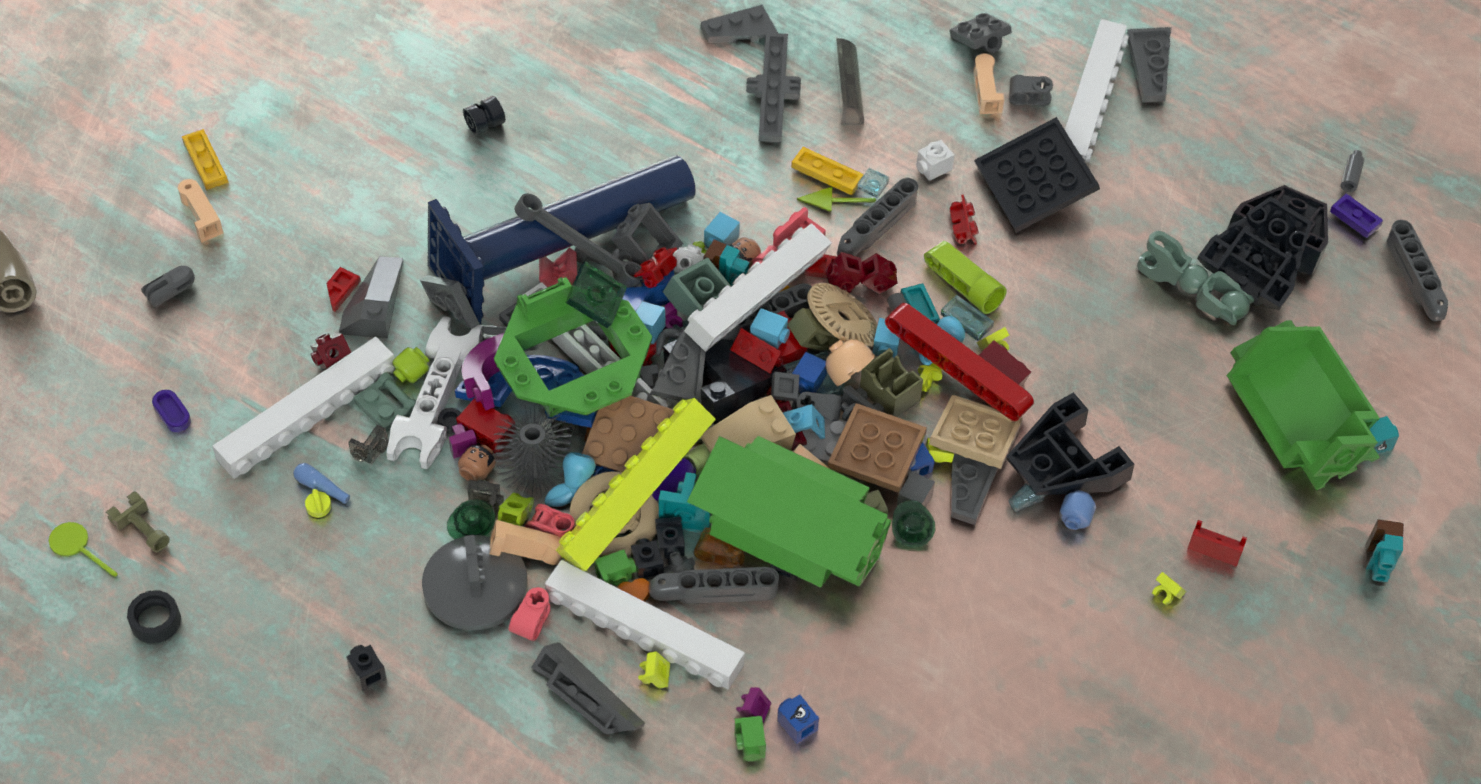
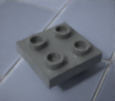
M988 13L978 14L976 18L960 22L956 27L949 29L951 38L973 49L981 48L990 53L997 52L1001 48L1002 37L1012 33L1010 24Z

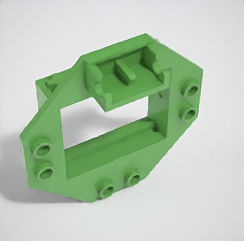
M561 277L557 279L558 283L529 296L526 294L517 296L516 307L494 357V362L516 398L542 404L549 417L564 411L588 415L632 395L637 379L640 378V371L650 347L652 335L629 301L572 288L567 277ZM596 320L621 357V360L549 391L524 350Z

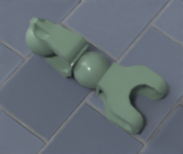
M1155 231L1150 234L1146 244L1148 251L1140 255L1137 261V268L1140 272L1153 281H1165L1174 286L1179 282L1180 287L1185 292L1197 294L1195 298L1197 300V308L1215 318H1222L1231 325H1236L1237 320H1241L1248 314L1250 303H1253L1254 299L1251 295L1241 290L1238 283L1222 271H1218L1215 274L1212 273L1209 276L1202 266L1190 264L1192 258L1186 255L1178 240L1167 233ZM1155 240L1162 242L1164 248L1156 244ZM1145 261L1152 262L1154 266L1147 265ZM1213 289L1224 294L1220 301L1210 294Z

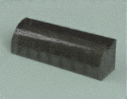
M836 38L835 66L841 125L864 124L857 48L847 39Z

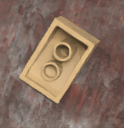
M769 395L748 403L709 428L701 436V439L710 453L719 436L744 448L747 443L751 444L757 436H760L791 451L796 433L773 397Z

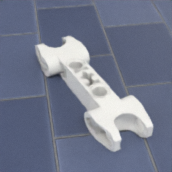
M444 316L431 332L426 345L425 355L427 358L434 359L410 417L397 415L393 421L386 452L387 460L395 461L403 450L417 448L421 450L420 468L428 469L440 454L446 439L447 427L438 425V416L445 409L465 357L476 345L482 342V335L484 334L482 331L483 325H477L464 336H455L451 334V318Z

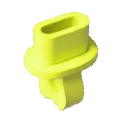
M934 363L929 366L920 365L918 367V373L923 379L922 391L928 392L933 381L942 379V369Z

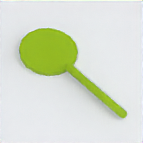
M66 522L55 527L50 533L48 541L54 553L60 556H72L82 552L112 576L116 577L118 575L116 571L85 548L88 542V533L83 525L76 522Z

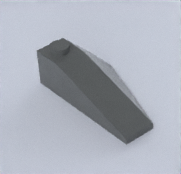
M379 256L343 311L339 333L343 335L388 338L403 258Z

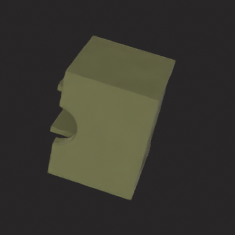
M890 348L862 369L860 388L867 392L868 397L874 403H879L884 407V413L898 417L920 401L923 379L914 370L908 372L902 366L899 356H895L894 359L893 351Z

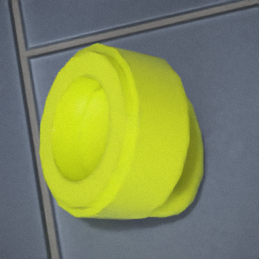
M313 489L312 493L305 500L307 513L315 518L326 516L331 510L330 497L324 492Z

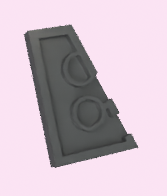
M762 4L700 22V28L708 43L736 42L738 39H750V42H759L760 38L766 37V33H778Z
M954 453L951 476V517L973 525L976 524L998 471L997 467L989 466Z

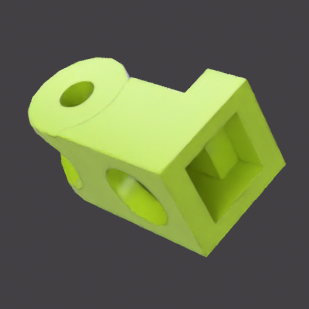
M513 492L500 505L497 520L522 526L532 513L534 498H525Z

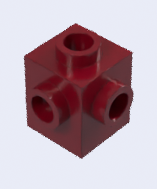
M840 252L826 269L828 283L851 293L865 276L861 258Z
M877 253L862 261L865 276L861 280V284L865 285L868 289L881 294L898 284L897 268L892 261Z
M337 332L329 335V333L323 334L315 339L316 343L310 345L313 351L310 353L313 362L317 367L320 366L323 369H328L352 353L343 334Z

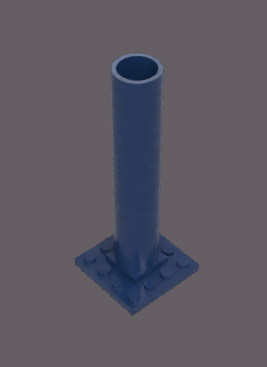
M675 155L544 205L543 209L586 238L592 239L617 229L618 225L627 217L628 211L632 206L651 203L657 212L693 199L696 194V186L686 161L682 157ZM437 199L428 202V267L435 277L459 281L463 284L467 291L465 296L479 325H482V318L484 317L482 311L484 280L574 246L536 220L529 222L518 216L462 236L458 224H454L450 219L447 208L442 207Z

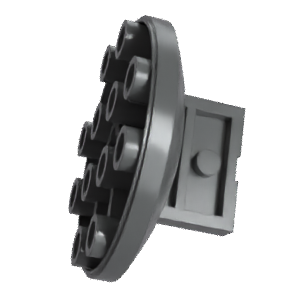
M470 535L450 541L439 548L426 564L422 576V590L425 602L430 611L449 626L462 630H483L495 627L509 619L518 610L526 596L528 578L522 558L505 552H501L500 556L490 555L489 536Z

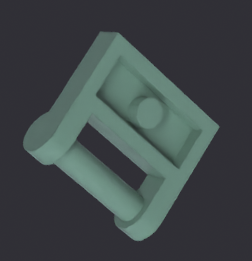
M388 372L383 373L378 381L353 397L354 403L384 433L390 431L397 415L410 417L416 404V400L411 399L394 382V378ZM387 388L404 407L399 410L382 391Z

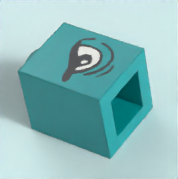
M1388 416L1380 418L1370 428L1371 433L1378 442L1374 447L1378 454L1394 449L1399 437L1397 427L1392 424Z

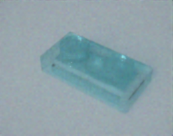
M958 295L941 309V316L957 318L962 324L965 333L977 341L994 326L992 319Z

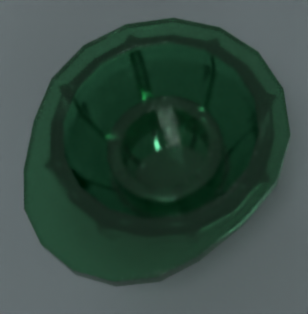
M479 499L462 502L450 515L447 521V531L454 540L470 535L486 536L495 524V513L487 502Z
M906 500L895 508L892 518V533L902 545L921 547L933 538L936 530L935 520L922 503L915 500Z

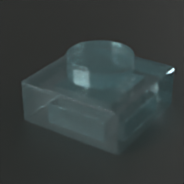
M868 168L858 182L857 189L878 198L888 185L889 177Z

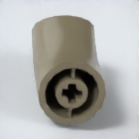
M0 230V310L3 312H18L26 309L33 303L37 290L23 257L6 233Z

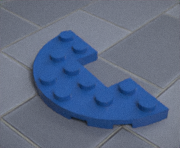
M527 355L549 391L584 376L579 371L578 366L566 360L546 355ZM499 371L491 376L487 382L491 388L494 406L501 408L512 389ZM463 381L454 390L456 398L468 401L474 399V397L467 398ZM598 410L588 415L564 411L557 414L559 417L555 420H565L567 423L592 428Z

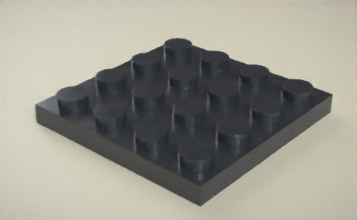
M1057 117L974 160L975 165L1016 233L1100 190L1097 180Z

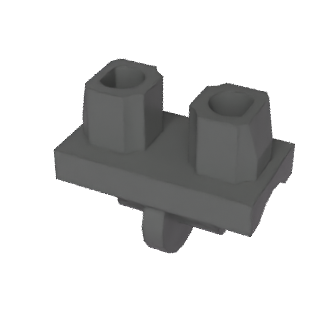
M850 385L844 387V394L841 400V409L845 411L842 415L844 421H848L856 403L884 413L885 409L879 403L871 404L867 401V392L862 388L854 389Z

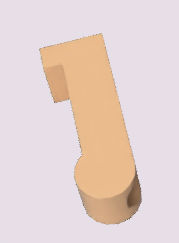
M980 54L975 58L973 73L979 114H1002L1004 94L996 93L993 76L995 60L989 54Z
M193 179L181 181L178 184L181 202L183 205L189 206L197 220L194 224L201 243L224 234L221 221L200 185Z
M496 520L490 537L489 554L500 556L501 552L543 560L550 565H557L562 560V557L555 551L560 546L559 540L561 537Z

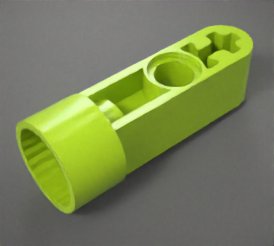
M942 241L924 253V260L927 266L965 296L970 303L984 314L993 312L1003 302L1007 293L1006 287L983 271L949 242Z

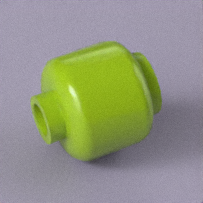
M407 347L393 360L392 364L395 367L393 374L402 383L405 380L409 383H416L428 372L429 365L427 363L430 360L418 347L414 349Z

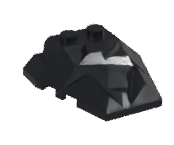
M1270 196L1250 210L1237 223L1233 222L1227 230L1213 236L1197 259L1204 268L1215 274L1218 271H1222L1238 283L1241 290L1253 297L1254 302L1252 304L1256 306L1263 304L1268 308L1280 310L1294 290L1296 276L1312 221Z

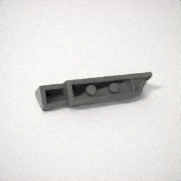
M561 643L549 644L542 648L531 668L549 678L546 686L604 734L628 730L633 731L645 725V722Z

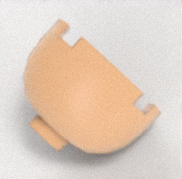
M840 339L829 347L831 353L826 358V371L838 387L851 378L850 376L867 366L875 358V355L868 346L859 340L850 339L843 343Z

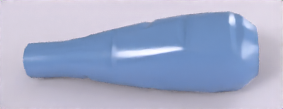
M301 463L294 469V478L306 487L324 492L344 504L350 499L349 494L342 491L311 465Z

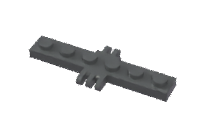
M766 33L763 74L747 78L746 92L761 98L758 141H782L784 99L797 100L800 98L801 78L786 76L788 34Z

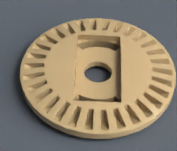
M828 283L813 285L807 294L808 304L822 326L843 342L855 339L872 348L877 330V322L870 311L853 295L835 285ZM838 312L843 313L848 320L843 319Z
M623 472L598 474L588 479L579 487L570 506V515L574 518V523L584 512L588 513L592 509V502L599 494L605 493L610 488L608 484L611 479L617 474L621 475ZM652 495L617 535L623 534L628 530L631 533L623 537L614 538L599 555L600 557L623 549L627 557H630L631 546L635 545L637 540L647 538L652 541L656 534L655 519H659V505Z

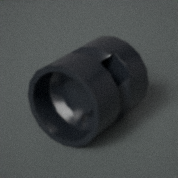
M494 95L481 100L480 105L474 103L463 108L465 122L474 135L488 131L489 126L494 128L506 121L504 110Z

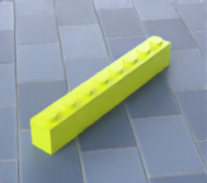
M695 398L682 399L673 408L674 414L669 419L665 418L658 425L657 429L659 431L654 437L650 436L641 445L642 451L637 456H632L625 463L626 469L621 475L617 474L611 479L608 484L610 488L593 500L592 509L588 513L584 512L576 520L577 526L573 531L566 532L560 538V546L555 551L569 564L587 571L716 420Z

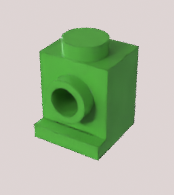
M624 549L595 560L597 578L612 586H618L620 583L631 580L632 573L637 572L632 557H627Z
M762 716L734 719V735L736 736L737 750H742L743 759L746 761H756L764 758L766 754V741Z

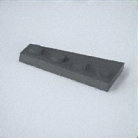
M1171 27L1127 29L1126 35H1129L1128 45L1142 102L1165 101Z

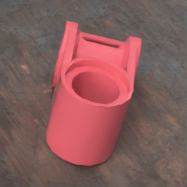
M538 504L535 507L534 516L531 521L526 522L525 527L562 537L566 532L573 531L575 523L574 518L570 514L555 510L545 504Z
M535 587L526 593L521 605L511 618L509 632L531 641H535L538 638L542 626L551 611L549 595L545 589Z

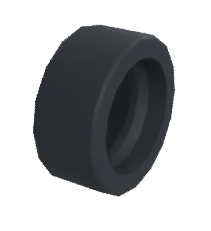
M151 590L139 594L132 600L127 610V619L133 635L146 643H160L168 640L177 632L180 626L181 615L175 599L170 594L160 590ZM153 606L168 608L170 616L162 625L147 628L139 624L138 618L146 609Z

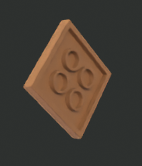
M633 396L598 410L582 454L592 457L597 466L615 472H623L626 469L625 463L632 456H637L642 451L641 445L650 436L654 437L659 431L657 429L658 425L665 418L669 419L674 414L673 409Z
M856 403L828 461V468L899 493L926 435L927 427Z

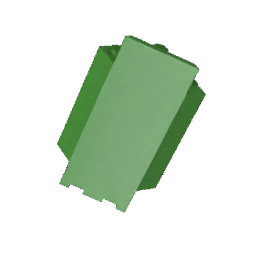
M1286 320L1275 327L1265 328L1258 336L1238 345L1230 352L1236 362L1226 376L1283 468L1302 467L1317 491L1325 487L1330 478L1337 475L1341 479L1358 470L1357 465L1363 461L1373 462L1380 458L1374 449L1378 442L1370 431V428L1380 418L1320 326L1296 327L1292 320Z
M719 436L687 500L688 503L712 514L709 523L712 524L709 535L820 588L831 573L860 587L880 558L892 521L887 518L888 514L865 504L870 487L760 436H757L751 444L747 443L745 448Z

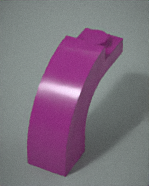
M504 333L490 337L476 345L467 354L462 363L461 372L467 398L474 397L476 402L481 401L485 410L495 407L491 388L487 381L491 376L500 371L494 362V357Z

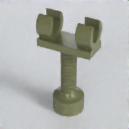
M136 491L127 496L131 507L126 511L120 513L114 506L106 511L109 515L107 518L119 530H122L132 522L147 537L146 544L154 552L162 551L169 544L170 538L164 531L160 529L155 531L141 517L149 509L146 501Z

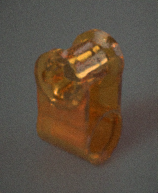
M704 528L693 551L694 556L701 561L711 562L727 568L741 567L745 561L743 550L709 535L711 528Z

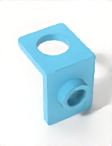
M812 404L783 413L795 433L811 428L820 439H825L824 417Z

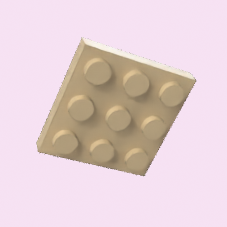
M952 394L930 437L929 445L1001 469L1021 427L1023 418L1021 417L1018 421H1012L995 408Z

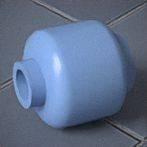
M1071 492L1063 500L1059 517L1069 529L1078 530L1086 528L1092 521L1096 504L1087 492Z

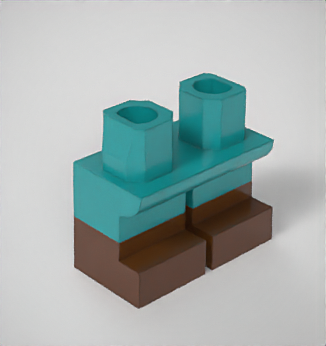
M713 239L703 257V260L708 257L731 287L734 285L733 282L742 273L746 275L750 266L749 261L739 258L740 250Z
M1377 519L1366 542V552L1373 553L1366 566V569L1372 570V580L1388 582L1390 573L1394 570L1403 552L1404 523Z

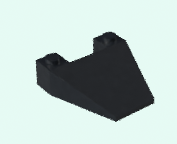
M1283 185L1244 201L1233 212L1229 225L1233 222L1237 223L1250 210L1270 196L1312 221L1298 270L1301 273L1312 276L1319 266L1328 244V213L1326 203Z
M720 339L705 352L703 372L713 383L701 388V405L716 419L713 422L715 425L762 395L772 386V374L774 372L787 373L786 368L783 365L780 367L775 366L770 374L731 351L730 349L735 340ZM676 340L663 345L664 364Z
M1074 392L1053 403L1006 457L1035 495L1069 494L1075 491L1087 493L1111 492L1131 480L1135 464L1120 446L1094 459L1073 434L1085 427L1088 415V408Z

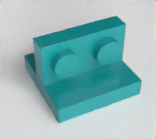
M686 472L684 482H679L677 493L660 491L659 519L681 516L683 530L709 534L711 529V523H709L711 513L687 502L696 484V474Z

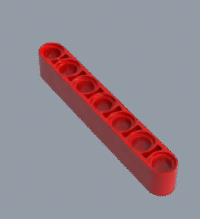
M901 303L885 318L886 327L893 334L1008 419L1018 421L1033 406L1034 399L1027 390L911 305Z

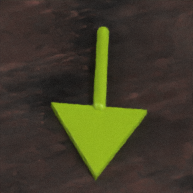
M832 187L797 198L799 201L832 212V202H876V198H832Z

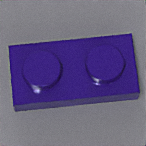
M1348 194L1342 196L1330 209L1332 214L1365 238L1373 234L1383 223V219Z

